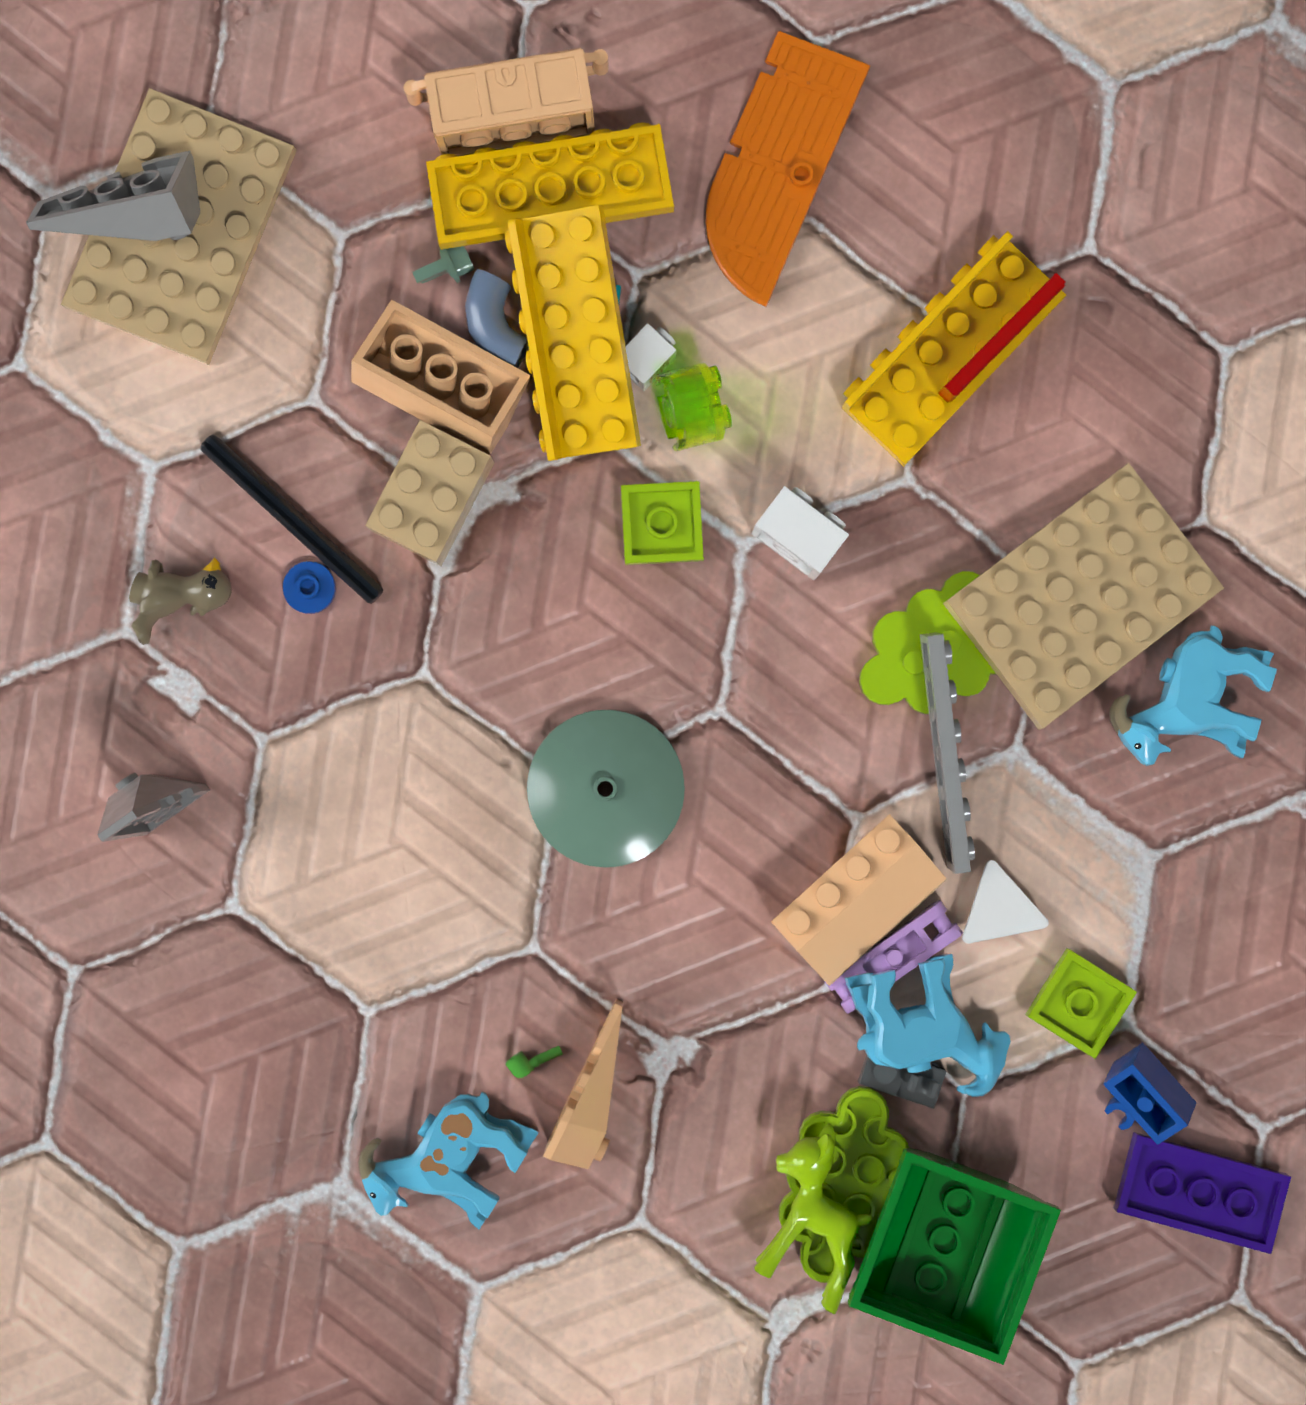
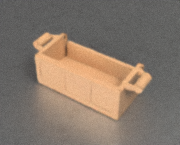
M577 48L430 72L424 75L425 79L406 81L404 91L408 102L413 106L420 105L422 102L429 103L433 133L441 155H470L481 148L507 149L524 141L538 144L550 142L553 138L561 135H571L574 138L588 136L595 131L588 76L595 74L603 76L608 72V54L603 49L584 53L583 49ZM593 62L592 66H586V63ZM421 90H427L426 93H421Z

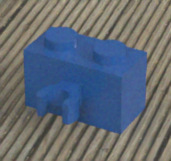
M1143 1042L1113 1062L1103 1083L1114 1096L1109 1100L1105 1108L1107 1115L1114 1110H1122L1126 1116L1121 1119L1118 1127L1121 1130H1126L1136 1121L1157 1145L1188 1126L1197 1103Z

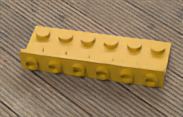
M636 123L625 130L599 129L593 131L588 136L574 138L571 135H561L553 138L550 142L535 144L531 141H524L515 144L512 148L501 150L481 148L470 155L443 154L433 161H426L440 250L505 240V232L509 229L508 220L524 219L595 205H603L606 223L674 212L660 124Z
M603 205L524 219L508 220L509 229L505 232V242L509 253L513 254L515 270L512 272V283L515 292L520 294L522 310L519 312V324L523 334L527 335L529 350L526 351V365L529 373L534 376L536 390L533 391L532 400L536 413H540L542 429L539 432V442L542 451L547 453L548 461H553L566 457L641 446Z
M1009 231L1000 239L993 235L978 251L982 258L973 267L966 263L951 279V282L955 285L946 296L939 292L924 308L928 315L919 324L912 320L897 336L901 343L892 352L885 348L870 364L874 369L865 381L858 377L843 393L848 399L844 402L842 409L903 467L1067 296L1061 290L952 402L949 401L947 403L938 394L1049 280L1035 264L1010 242L1013 235Z

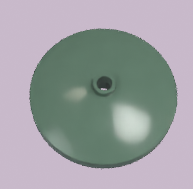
M617 710L585 712L557 726L537 749L527 780V797L530 812L542 836L553 848L567 858L594 867L607 868L627 865L655 851L674 829L684 801L685 786L682 767L668 739L646 720ZM602 781H608L612 784L613 792L610 796L605 797L599 794L598 785Z

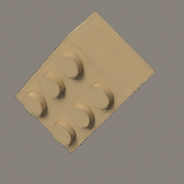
M419 420L365 526L372 532L442 566L494 465L492 457Z

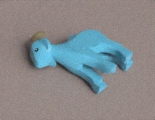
M1210 626V631L1191 633L1174 650L1172 659L1167 658L1162 665L1159 680L1165 683L1159 703L1131 717H1127L1126 708L1130 695L1125 694L1123 697L1120 696L1114 700L1110 708V722L1123 745L1145 766L1153 765L1160 753L1171 752L1168 746L1159 742V734L1204 736L1222 743L1232 755L1242 759L1246 751L1247 739L1253 742L1256 740L1262 719L1231 711L1219 704L1226 687V676L1243 674L1251 678L1255 686L1260 690L1269 692L1277 668L1269 666L1274 653L1248 647L1237 649L1224 648L1221 645L1222 633L1216 626Z

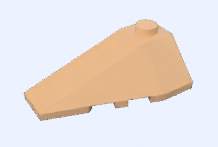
M618 999L615 1000L549 1136L543 1157L549 1160L589 1169L593 1159L600 1162L607 1150L610 1139L606 1138L605 1134L623 1002Z

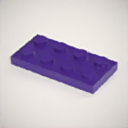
M1133 1132L1113 1209L1125 1215L1271 1254L1291 1176L1283 1172L1169 1141H1163L1157 1145L1150 1136Z

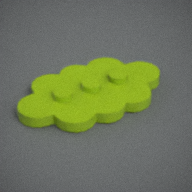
M970 571L956 573L944 582L940 591L935 589L919 591L910 598L906 611L888 613L877 621L873 629L872 641L878 654L863 665L859 675L861 691L869 701L878 705H890L905 699L913 710L921 714H929L920 634L941 633L944 635V641L949 640L952 649V663L947 664L948 678L954 681L958 696L969 697L980 693L986 687L990 674L997 675L943 604L980 576L979 574Z
M857 1086L849 1089L841 1096L835 1112L818 1111L812 1113L803 1121L799 1129V1141L806 1137H818L827 1124H831L835 1131L833 1165L824 1180L822 1190L824 1196L850 1208L856 1214H868L872 1217L871 1222L859 1227L854 1239L852 1253L853 1256L864 1258L897 1171L902 1151L905 1148H909L906 1139L900 1132L887 1126L889 1109L886 1100L877 1090L867 1086ZM786 1174V1178L791 1191L783 1197L779 1205L778 1217L781 1226L787 1220L792 1203L798 1195L801 1186L797 1179ZM804 1228L795 1239L801 1242L800 1261L803 1269L810 1278L821 1283H827L833 1271L834 1259L826 1237Z

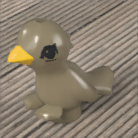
M214 557L201 571L192 576L184 577L164 572L162 563L155 559L151 561L148 574L137 573L131 586L129 601L139 605L140 613L132 623V628L142 645L149 644L152 627L160 618L176 612L187 603L192 605L190 609V615L192 616L197 612L203 616L207 612L226 604L231 596L232 588L227 575L221 571L219 561Z

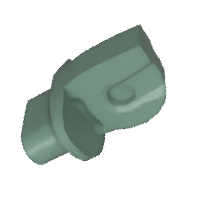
M461 246L440 250L441 259L412 273L417 283L429 282L446 273L456 283L461 282L460 276L475 269L465 247Z

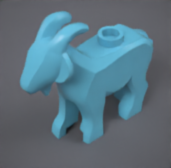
M952 954L931 957L926 962L918 963L925 990V1005H916L899 1010L894 1007L890 1000V990L895 983V970L875 974L867 972L845 978L855 1008L862 1014L866 1023V1034H863L858 1039L857 1048L859 1051L864 1049L874 1064L895 1069L907 1068L908 1073H917L931 1069V1061L950 1057L976 1075L971 1083L957 1086L958 1092L972 1097H979L992 1090L1005 1066L1011 1042L1010 1036L1005 1031H992L985 1022L982 1023V1038L978 1041L976 1040L967 1019L953 1001L950 988V973L953 969Z

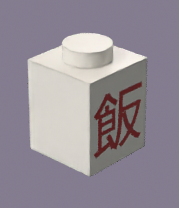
M648 323L625 346L630 378L643 391L676 359L677 351L673 347L676 342L667 331L661 327L655 330Z

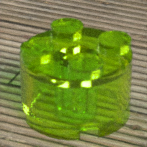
M700 363L658 373L656 375V386L663 385L664 395L657 396L659 411L668 439L676 438L677 440L672 446L674 451L677 452L723 440L725 429L732 427V419L727 404L721 405L718 389L722 388V381L717 366L708 367L706 363Z

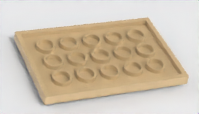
M149 88L115 173L120 172L122 178L144 171L142 167L143 162L158 157L191 151L194 158L200 215L192 233L179 240L167 238L150 241L89 235L61 305L69 310L209 365L297 150L294 145Z
M1128 463L943 604L1038 730H1040L1223 590L1224 587L1130 463Z

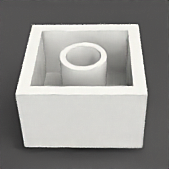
M784 486L755 524L752 535L814 581L849 536L843 530L846 524L829 511H826L823 515L811 506L814 502L813 499L799 488L794 487L791 491Z

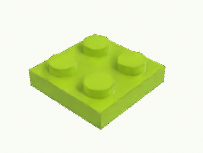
M699 481L621 485L625 565L697 562L704 560Z
M1066 948L1025 1015L1096 1059L1137 991Z

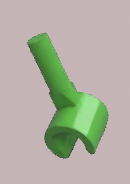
M557 1046L528 1060L525 1054L520 1051L506 1061V1066L515 1077L523 1078L533 1071L534 1068L540 1066V1064L559 1057L563 1053L560 1046Z

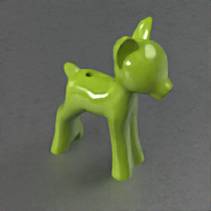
M827 1124L818 1137H806L798 1141L787 1153L777 1155V1171L791 1175L798 1180L801 1186L782 1228L765 1250L755 1259L757 1264L754 1266V1270L764 1277L771 1278L781 1259L804 1228L826 1237L834 1259V1267L822 1294L821 1304L825 1310L836 1314L855 1264L852 1253L855 1236L859 1227L871 1222L872 1217L868 1214H856L850 1208L823 1194L822 1185L833 1165L836 1136L832 1125Z

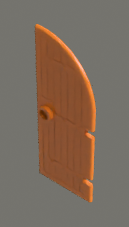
M781 31L777 32L765 60L766 64L777 68L774 76L760 72L730 141V144L740 148L741 152L738 157L727 153L724 154L712 182L706 204L707 238L717 265L737 290L767 307L870 70V65Z

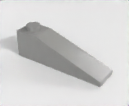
M185 151L154 158L142 163L144 171L122 178L120 172L108 175V180L100 183L93 190L89 191L86 186H79L37 202L26 224L30 230L150 241L167 238L172 240L185 238L192 233L200 215L191 151Z
M133 773L116 784V788L119 791L108 798L97 835L102 842L145 836L209 792L210 789L204 783L152 774L138 776L136 773Z

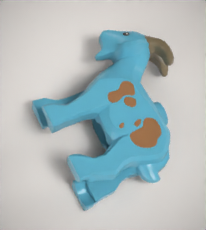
M481 1092L480 1096L460 1094L446 1103L437 1117L431 1113L428 1115L417 1133L423 1137V1140L413 1154L401 1158L374 1162V1151L381 1143V1139L376 1138L371 1140L361 1151L358 1161L359 1171L364 1189L375 1211L380 1216L388 1215L396 1206L408 1207V1202L398 1194L399 1188L404 1187L424 1194L443 1196L459 1205L467 1213L469 1221L476 1228L480 1229L485 1219L491 1214L500 1196L472 1180L466 1174L469 1165L479 1152L480 1147L496 1148L504 1154L509 1169L516 1173L539 1131L524 1126L512 1119H499L487 1112L489 1098L485 1092Z

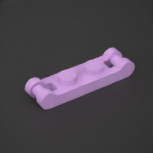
M941 900L925 908L916 917L874 945L832 985L829 986L826 983L831 991L835 990L842 999L840 1005L847 1014L856 1008L846 985V977L867 972L875 974L895 970L896 982L919 966L918 963L926 961L963 934L958 924H952L945 914L947 908ZM930 923H933L939 931V934L932 939L928 937L923 929Z

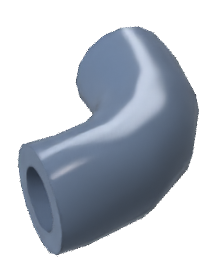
M477 269L471 280L465 302L468 332L478 347L519 369L529 346L527 337L513 330L505 319L504 305L511 286L501 278Z

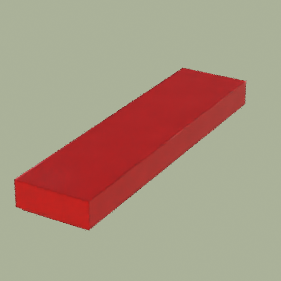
M1055 273L938 394L947 403L949 401L952 402L1066 286V281Z

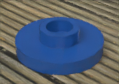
M306 561L296 564L287 572L284 578V597L293 609L301 613H319L325 610L335 597L336 582L332 573L325 566L317 562Z

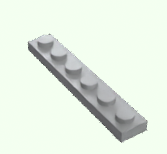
M941 633L920 634L947 868L955 874L971 872L970 860L975 859V848L972 837H967L965 821H970L971 813L968 799L966 797L962 798L961 782L966 781V770L963 759H958L956 743H961V728L958 719H953L952 704L957 702V692L954 681L948 678L947 664L952 663V649L949 640L944 641V635Z

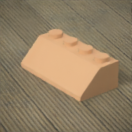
M393 300L390 301L352 359L351 366L352 383L488 455L492 453L508 427L531 376Z
M889 814L775 917L771 923L830 986L947 879L914 839Z

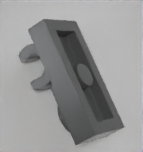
M866 1055L858 1083L934 1109L947 1071L931 1065L929 1070L908 1073L907 1068L895 1069L876 1065Z

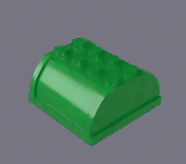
M905 1148L900 1156L897 1171L856 1281L853 1283L849 1293L848 1305L854 1309L1004 1365L1061 1209L999 1178L930 1152Z

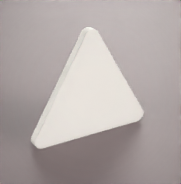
M987 861L962 935V940L970 944L1046 928L1049 924L1046 917L996 861Z

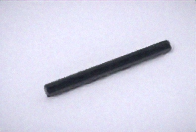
M213 434L206 438L200 446L201 451L367 603L372 604L381 596L384 590L373 578L221 439Z

